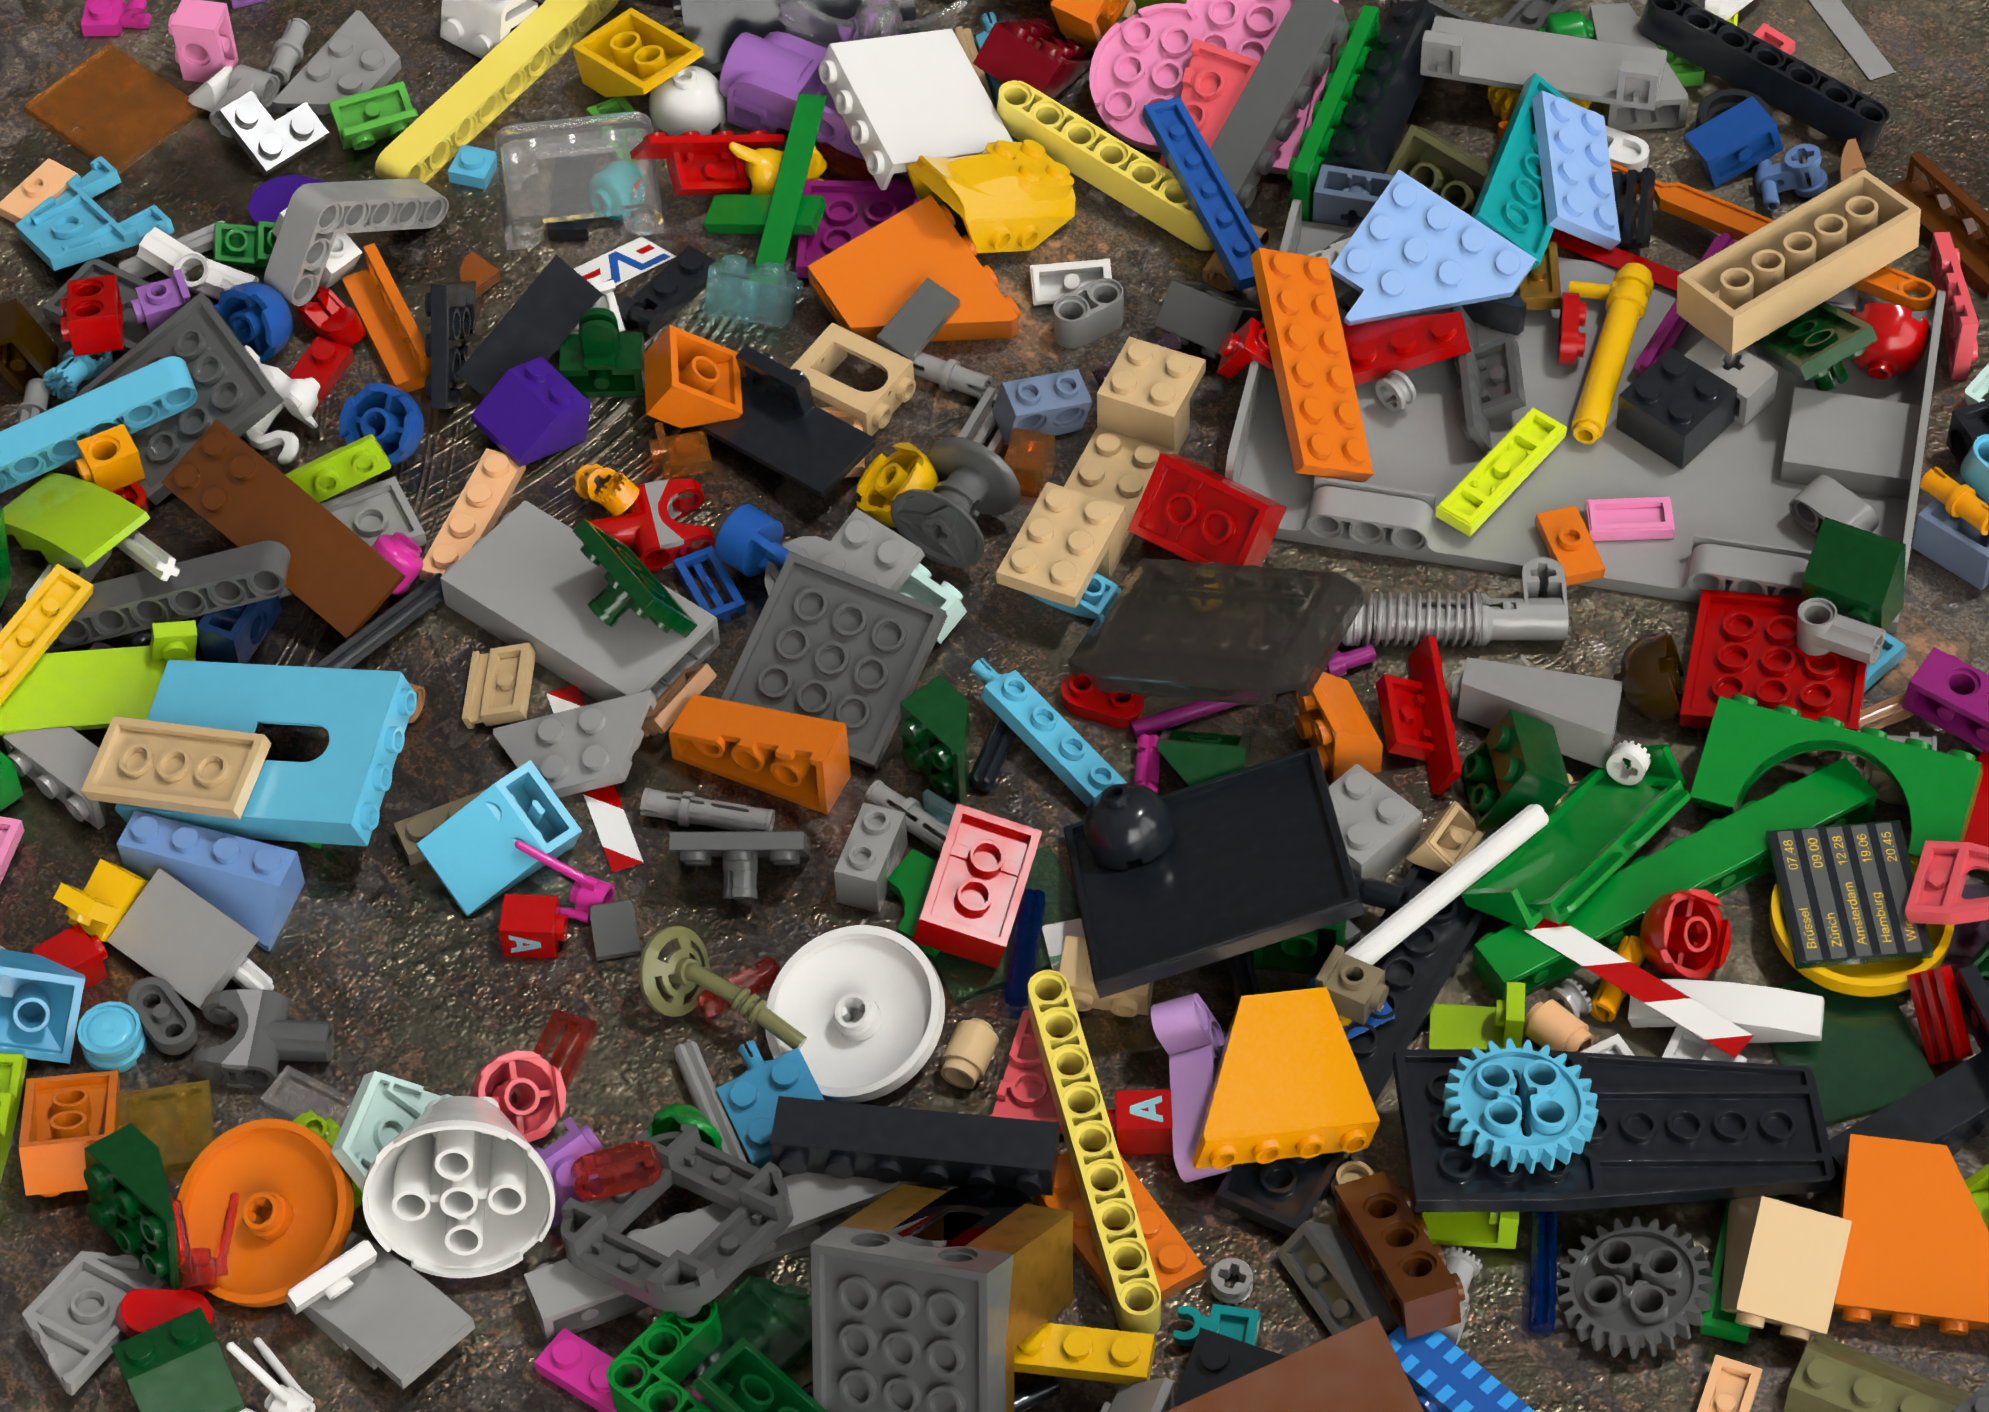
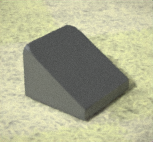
M632 900L604 903L589 907L597 961L641 954Z

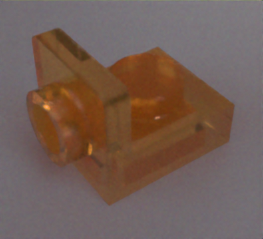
M663 422L654 423L656 439L649 440L650 454L653 464L661 463L664 479L713 471L705 431L699 430L665 436Z

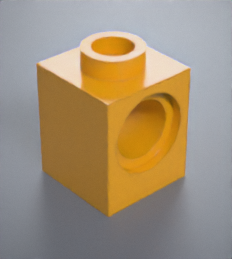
M124 423L77 441L81 458L75 460V464L82 480L94 483L112 492L145 479L139 451Z

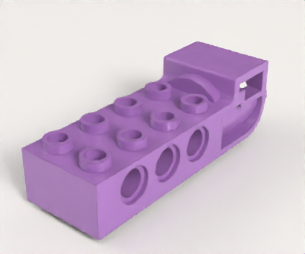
M779 31L770 32L764 39L748 32L741 33L728 51L719 82L720 94L727 101V121L752 132L765 130L767 134H780L783 129L790 130L799 94L827 95L816 142L865 160L858 146L852 141L850 131L842 115L837 112L829 90L819 77V64L827 48ZM908 172L899 173L901 175L909 177Z

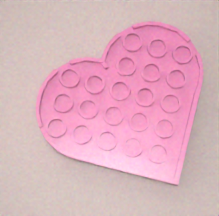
M1187 0L1186 4L1161 3L1138 9L1137 14L1129 17L1122 23L1116 22L1099 42L1090 66V90L1095 108L1101 120L1112 133L1128 144L1140 149L1162 153L1142 117L1144 105L1181 96L1184 71L1186 67L1189 68L1192 57L1191 46L1193 39L1196 38L1260 61L1294 0ZM1337 44L1330 54V64L1326 73L1322 77L1318 76L1312 86V95L1308 105L1304 110L1299 109L1293 120L1294 127L1289 139L1285 143L1281 142L1275 152V162L1269 173L1287 176L1291 158L1298 157L1302 133L1305 128L1310 129L1312 125L1314 105L1316 101L1322 102L1324 98V85L1327 75L1331 71Z

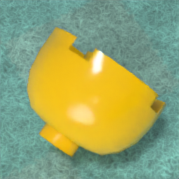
M909 442L893 445L892 447L897 451L888 457L882 453L878 455L864 471L857 485L856 492L862 496L861 502L856 501L857 507L886 527L896 528L891 516V504L898 494L911 489L933 491L934 487L939 483L936 469L930 459Z

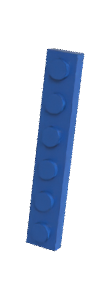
M1181 97L1144 105L1142 117L1237 291L1256 286L1250 256L1258 248L1264 247Z

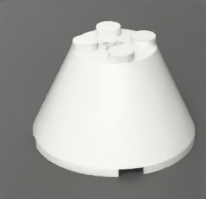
M454 1096L443 1100H433L425 1107V1112L378 1153L366 1174L362 1201L367 1225L374 1238L387 1252L392 1249L400 1256L411 1261V1268L430 1275L447 1278H474L491 1275L516 1265L523 1260V1254L533 1247L537 1241H543L554 1217L555 1188L550 1171L543 1159L504 1115L495 1099L486 1096L479 1098Z

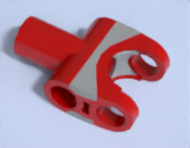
M668 479L636 485L640 489L639 495L626 510L627 513L589 520L595 526L629 546L631 550L636 549L637 557L650 571L674 568V559L711 545L715 549V536L709 527L676 522L679 518L687 516L689 512L698 509L704 502V493L701 485L692 479ZM682 493H694L690 498H677ZM696 540H706L701 545L689 546L692 542Z

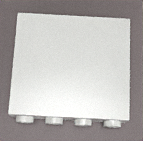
M952 28L830 43L819 64V77L829 90L837 112L842 115L850 131L852 141L858 146L866 161L867 169L874 176L880 190H886L893 174L907 172L906 166L915 163L921 155L935 158L980 155L983 153L987 143L996 142L997 140L1013 142Z

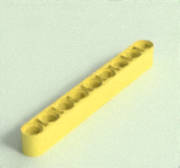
M546 0L380 153L375 164L376 176L383 180L416 178L426 184L457 155L462 144H469L570 50L574 44L613 10L619 0Z
M1042 970L1035 973L1028 982L1029 1019L1117 1322L1121 1331L1155 1334L1161 1325V1291L1070 986L1065 976L1060 972ZM1055 1036H1065V1037H1063V1038H1056ZM1067 1073H1075V1075H1065V1074H1067ZM1077 1111H1087V1113H1081V1114L1076 1113V1112H1077ZM1089 1149H1097V1150H1100V1151H1097V1152H1088V1151H1086V1150H1089ZM1106 1187L1111 1189V1190H1109V1191H1100V1190H1097V1189H1099V1188H1106ZM1111 1227H1121V1228H1124V1229L1119 1230V1231H1113V1230H1110L1109 1228H1111ZM1124 1266H1131L1136 1269L1131 1271H1124L1119 1268H1122ZM1142 1306L1148 1309L1145 1311H1135L1131 1308Z

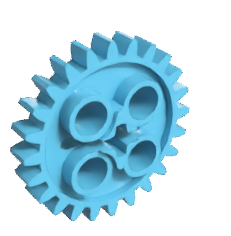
M1507 1038L1505 1049H1499L1493 1041H1488L1486 1054L1480 1049L1473 1047L1469 1059L1461 1056L1458 1058L1456 1069H1450L1448 1080L1445 1084L1442 1101L1445 1102L1443 1116L1450 1118L1448 1130L1449 1132H1460L1458 1141L1460 1146L1471 1143L1475 1145L1472 1155L1474 1158L1484 1153L1490 1154V1166L1492 1167L1496 1166L1501 1159L1507 1161L1509 1172H1514L1518 1163H1524L1528 1172L1534 1173L1537 1162H1541L1548 1171L1553 1170L1555 1158L1567 1165L1570 1162L1572 1152L1581 1154L1585 1141H1591L1598 1116V1109L1595 1108L1598 1096L1590 1092L1591 1079H1579L1582 1067L1574 1065L1567 1068L1565 1066L1567 1054L1565 1053L1558 1055L1556 1058L1550 1057V1046L1547 1044L1539 1052L1533 1051L1531 1040L1528 1039L1525 1041L1523 1048H1516L1512 1039ZM1514 1075H1516V1076L1518 1077L1519 1086H1520V1087H1519L1518 1096L1515 1095V1091H1516V1087H1517V1081H1516V1078L1514 1077ZM1522 1115H1526L1523 1125L1524 1133L1526 1132V1136L1523 1135L1521 1128Z

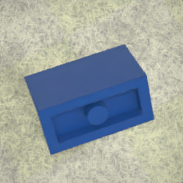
M1753 96L1684 135L1685 141L1701 158L1707 180L1714 188L1719 187L1783 150L1776 122Z

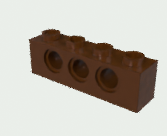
M1387 1170L1334 1186L1338 1223L1405 1337L1411 1339L1461 1323L1460 1302L1465 1300L1462 1282L1457 1273H1449L1440 1245L1438 1243L1432 1245L1423 1217L1420 1214L1414 1215L1411 1211V1203L1403 1186L1397 1187Z

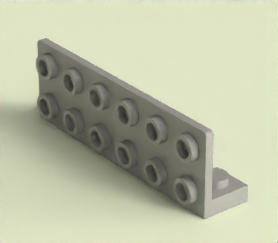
M1436 16L1431 31L1425 30L1423 35L1420 75L1522 90L1525 81L1534 73H1537L1567 98L1655 111L1666 64L1667 51Z

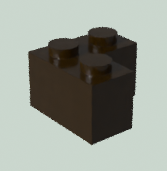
M16 298L0 304V372L20 396H24L26 383L28 384L30 379H43V374L47 370L58 366L59 348Z

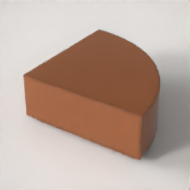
M473 251L465 257L461 264L459 272L460 281H476V298L501 280L500 271Z

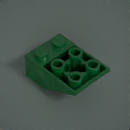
M130 1123L84 1148L86 1169L83 1175L88 1187L89 1204L86 1206L87 1214L94 1226L107 1231L116 1240L124 1253H131L137 1258L152 1278L160 1279L171 1290H178L180 1285L175 1217L160 1149Z

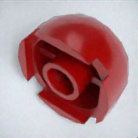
M1868 303L1864 305L1863 312L1855 314V308L1850 311V315L1872 325L1878 338L1877 341L1866 346L1867 350L1863 354L1851 359L1854 364L1867 372L1870 377L1887 380L1912 370L1921 361L1928 344L1931 329L1925 317L1922 316L1920 323L1911 317L1912 309L1890 303Z
M1679 889L1658 897L1645 911L1640 924V942L1643 953L1649 963L1667 977L1687 980H1703L1710 977L1707 975L1713 969H1720L1725 963L1730 949L1731 927L1729 919H1722L1721 912L1717 908V906H1723L1719 899L1708 891L1699 889Z

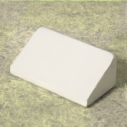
M1110 259L1030 265L1029 268L1033 306L1052 305L1060 297L1101 278L1112 279Z

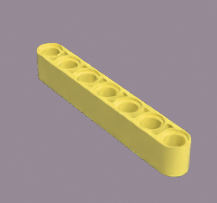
M1012 80L1001 85L998 92L996 111L1009 135L1021 142L1026 139L1038 142L1045 148V153L1055 162L1065 165L1071 173L1192 247L1201 251L1215 250L1172 171L1027 83Z

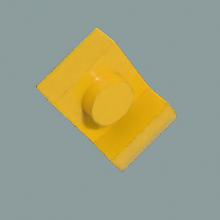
M100 859L84 890L61 882L53 899L68 907L65 915L69 917L67 921L69 924L74 926L79 923L87 934L91 936L95 934L100 941L107 942L149 881L122 866Z

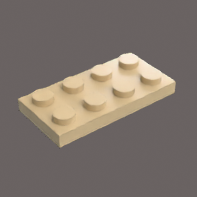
M113 716L81 792L88 800L241 819L272 743L265 734Z

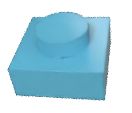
M462 144L447 171L449 182L486 190L500 165L499 152Z

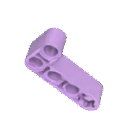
M1198 993L1154 1004L1150 1012L1153 1029L1157 1039L1169 1055L1173 1156L1178 1174L1185 1183L1229 1172L1232 1166L1224 1169H1215L1213 1167L1194 1169L1192 1163L1225 1044L1222 1029Z

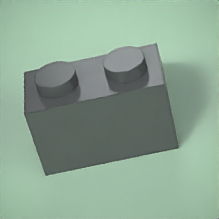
M1172 280L1155 326L1167 330L1165 335L1167 339L1188 346L1189 341H1192L1202 346L1200 351L1202 354L1220 360L1221 354L1218 353V349L1224 337L1229 332L1235 333L1250 318L1261 322L1263 315L1261 308L1201 282Z

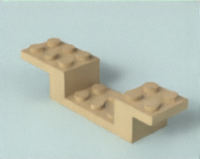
M1130 336L1128 337L1097 392V428L1064 487L1047 482L996 572L997 584L1076 609L1095 572L1110 580L1134 536V533L1128 531V528L1160 454L1178 455L1190 433V398L1206 371L1205 359Z

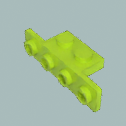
M369 434L284 475L320 503L389 470L391 463L375 436Z

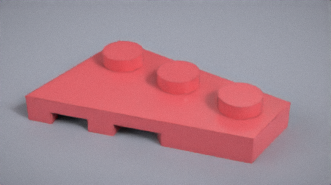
M1023 1010L1009 1053V1062L1004 1078L1000 1081L996 1094L997 1100L990 1116L1058 1122L1059 1134H1063L1029 1019V1010ZM1055 1036V1037H1056V1038H1063V1037H1065V1036Z

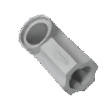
M243 64L238 65L231 73L227 93L209 115L211 125L216 127L221 135L233 138V135L218 117L219 110L249 91L254 93L264 108H270L273 105L272 101L279 93L280 82L278 76Z
M1810 598L1799 605L1797 611L1796 642L1802 652L1808 655L1821 656L1831 651L1869 665H1874L1879 658L1885 641L1886 630L1837 614L1836 606L1827 599Z

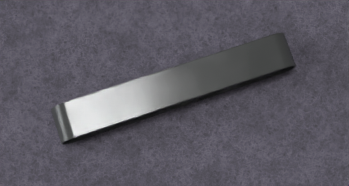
M271 540L261 541L175 563L174 565L180 569L179 575L177 577L170 575L167 582L160 580L146 570L94 583L92 596L45 653H52L152 628V623L177 622L279 596L285 589L291 558L290 552L285 545Z

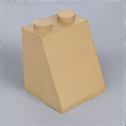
M1765 1196L1731 1200L1728 1210L1721 1310L1736 1314L1735 1323L1763 1329L1764 1323H1769L1781 1327V1336L1808 1342L1810 1335L1827 1334L1852 1221Z

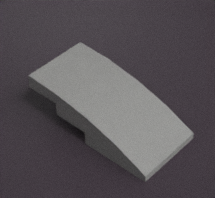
M352 1231L341 1255L363 1240L367 1241L368 1239ZM369 1240L377 1252L376 1262L351 1277L350 1279L354 1285L333 1300H329L324 1295L301 1312L344 1351L350 1348L373 1370L379 1367L404 1390L475 1329L474 1320L442 1291L411 1267Z

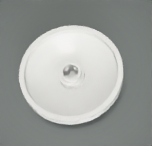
M854 925L834 929L814 938L801 947L786 962L777 975L770 990L766 1006L807 1037L800 1051L824 1100L847 1103L877 1099L893 1092L914 1077L926 1064L937 1046L945 1018L943 987L937 971L930 960L916 944L900 933L871 925ZM765 1029L769 1049L774 1059L793 1050Z

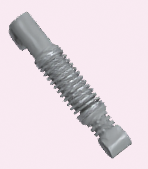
M1536 557L1527 561L1522 569L1519 598H1491L1486 592L1475 593L1474 591L1471 593V596L1467 591L1465 598H1460L1459 592L1456 593L1455 598H1451L1449 591L1446 593V598H1441L1439 591L1436 593V598H1431L1430 592L1427 593L1426 598H1422L1420 592L1417 593V598H1412L1410 591L1407 593V598H1402L1401 592L1398 593L1397 598H1392L1391 592L1388 593V598H1383V593L1380 591L1378 598H1373V593L1370 592L1369 604H1365L1363 602V593L1357 591L1356 593L1346 592L1340 598H1334V603H1330V598H1324L1323 603H1319V598H1313V602L1309 603L1308 598L1298 591L1290 589L1278 590L1272 593L1266 601L1264 635L1270 645L1286 650L1296 648L1304 641H1308L1309 635H1312L1313 641H1319V635H1323L1324 641H1329L1330 635H1334L1335 641H1341L1345 646L1352 647L1354 645L1358 647L1361 639L1363 645L1366 646L1369 644L1370 638L1375 647L1379 644V641L1382 642L1384 647L1389 644V641H1391L1394 647L1399 641H1401L1404 647L1408 644V641L1415 647L1418 641L1421 642L1426 635L1436 637L1437 642L1439 641L1443 647L1447 644V641H1449L1452 647L1456 645L1457 641H1459L1462 647L1467 641L1472 647L1475 645L1477 647L1479 645L1486 646L1490 641H1566L1569 616L1565 572L1563 566L1552 558ZM1539 591L1543 592L1546 598H1538Z

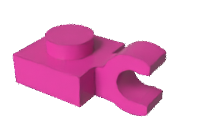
M86 0L80 25L83 36H121L123 28H149L151 14L145 13L147 0H129L127 4H125L124 0Z

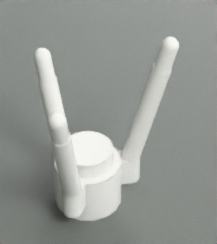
M256 1337L253 1340V1344L284 1385H279L234 1342L227 1343V1350L271 1391L264 1403V1407L268 1412H315L314 1399L301 1389L260 1337ZM245 1407V1409H243V1410H241V1411H239V1412H256V1411H253V1410H251V1409Z

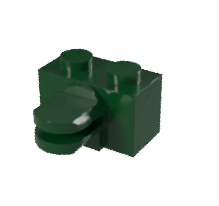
M597 307L584 311L579 319V334H569L560 345L559 373L586 398L644 396L645 346L643 332L619 333L617 318L611 310Z

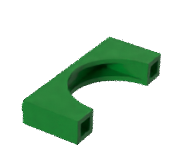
M1733 694L1731 699L1719 696L1690 793L1694 807L1731 815L1740 809L1753 785L1777 764L1803 753L1838 751L1849 753L1871 762L1887 774L1896 784L1908 805L1911 815L1912 831L1908 855L1920 858L1925 841L1964 842L1983 776L1982 763L1975 761L1976 756L1956 749H1951L1949 754L1931 750V744L1913 738H1906L1905 743L1887 739V733L1870 727H1862L1861 732L1844 728L1842 721L1831 717L1819 716L1817 721L1800 717V711L1788 706L1776 705L1774 710L1757 706V700L1744 695Z

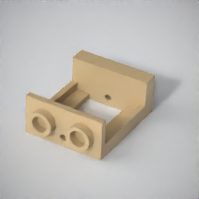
M833 322L790 368L791 370L798 369L806 375L810 381V391L813 397L862 420L863 432L870 436H873L879 428L882 429L889 423L893 412L902 402L909 401L916 388L912 360ZM848 352L881 368L886 372L888 380L878 390L863 392L829 376L847 358Z

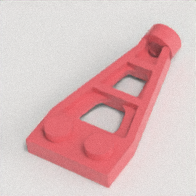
M1925 841L1905 908L1908 922L1956 925L1989 920V896L1974 899H1964L1961 897L1969 871L1973 869L1989 871V847L1970 842Z

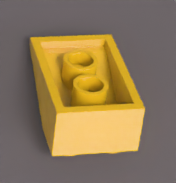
M632 7L572 46L582 83L604 97L645 95L704 55L702 48Z

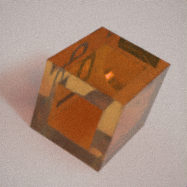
M1014 429L1004 461L1013 470L1020 484L1021 496L1038 499L1046 483L1050 482L1056 464L1055 435Z

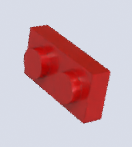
M319 336L315 338L288 374V377L291 379L313 377L319 382L321 388L317 394L318 405L313 414L354 360L351 347Z

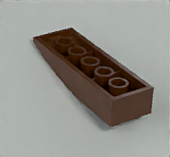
M217 419L161 482L180 501L236 547L269 540L285 545L291 555L285 588L346 639L350 638L364 626L406 577L351 529Z

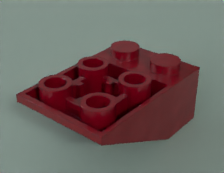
M1036 17L1034 21L1024 18L1022 21L1011 20L1010 22L995 23L973 64L1002 83L1012 80L1022 81L1054 99L1091 66L1092 57L1086 54L1087 47L1072 38H1067L1065 41L1054 34L1056 28L1053 25Z

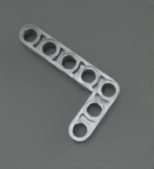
M416 178L303 184L293 193L264 274V283L273 287L284 299L293 305L303 306L314 297L337 234L433 228L445 218L449 208V201L445 196Z

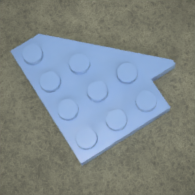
M1398 170L1331 265L1330 273L1362 293L1344 319V323L1350 326L1512 297L1535 264L1536 259L1415 179Z

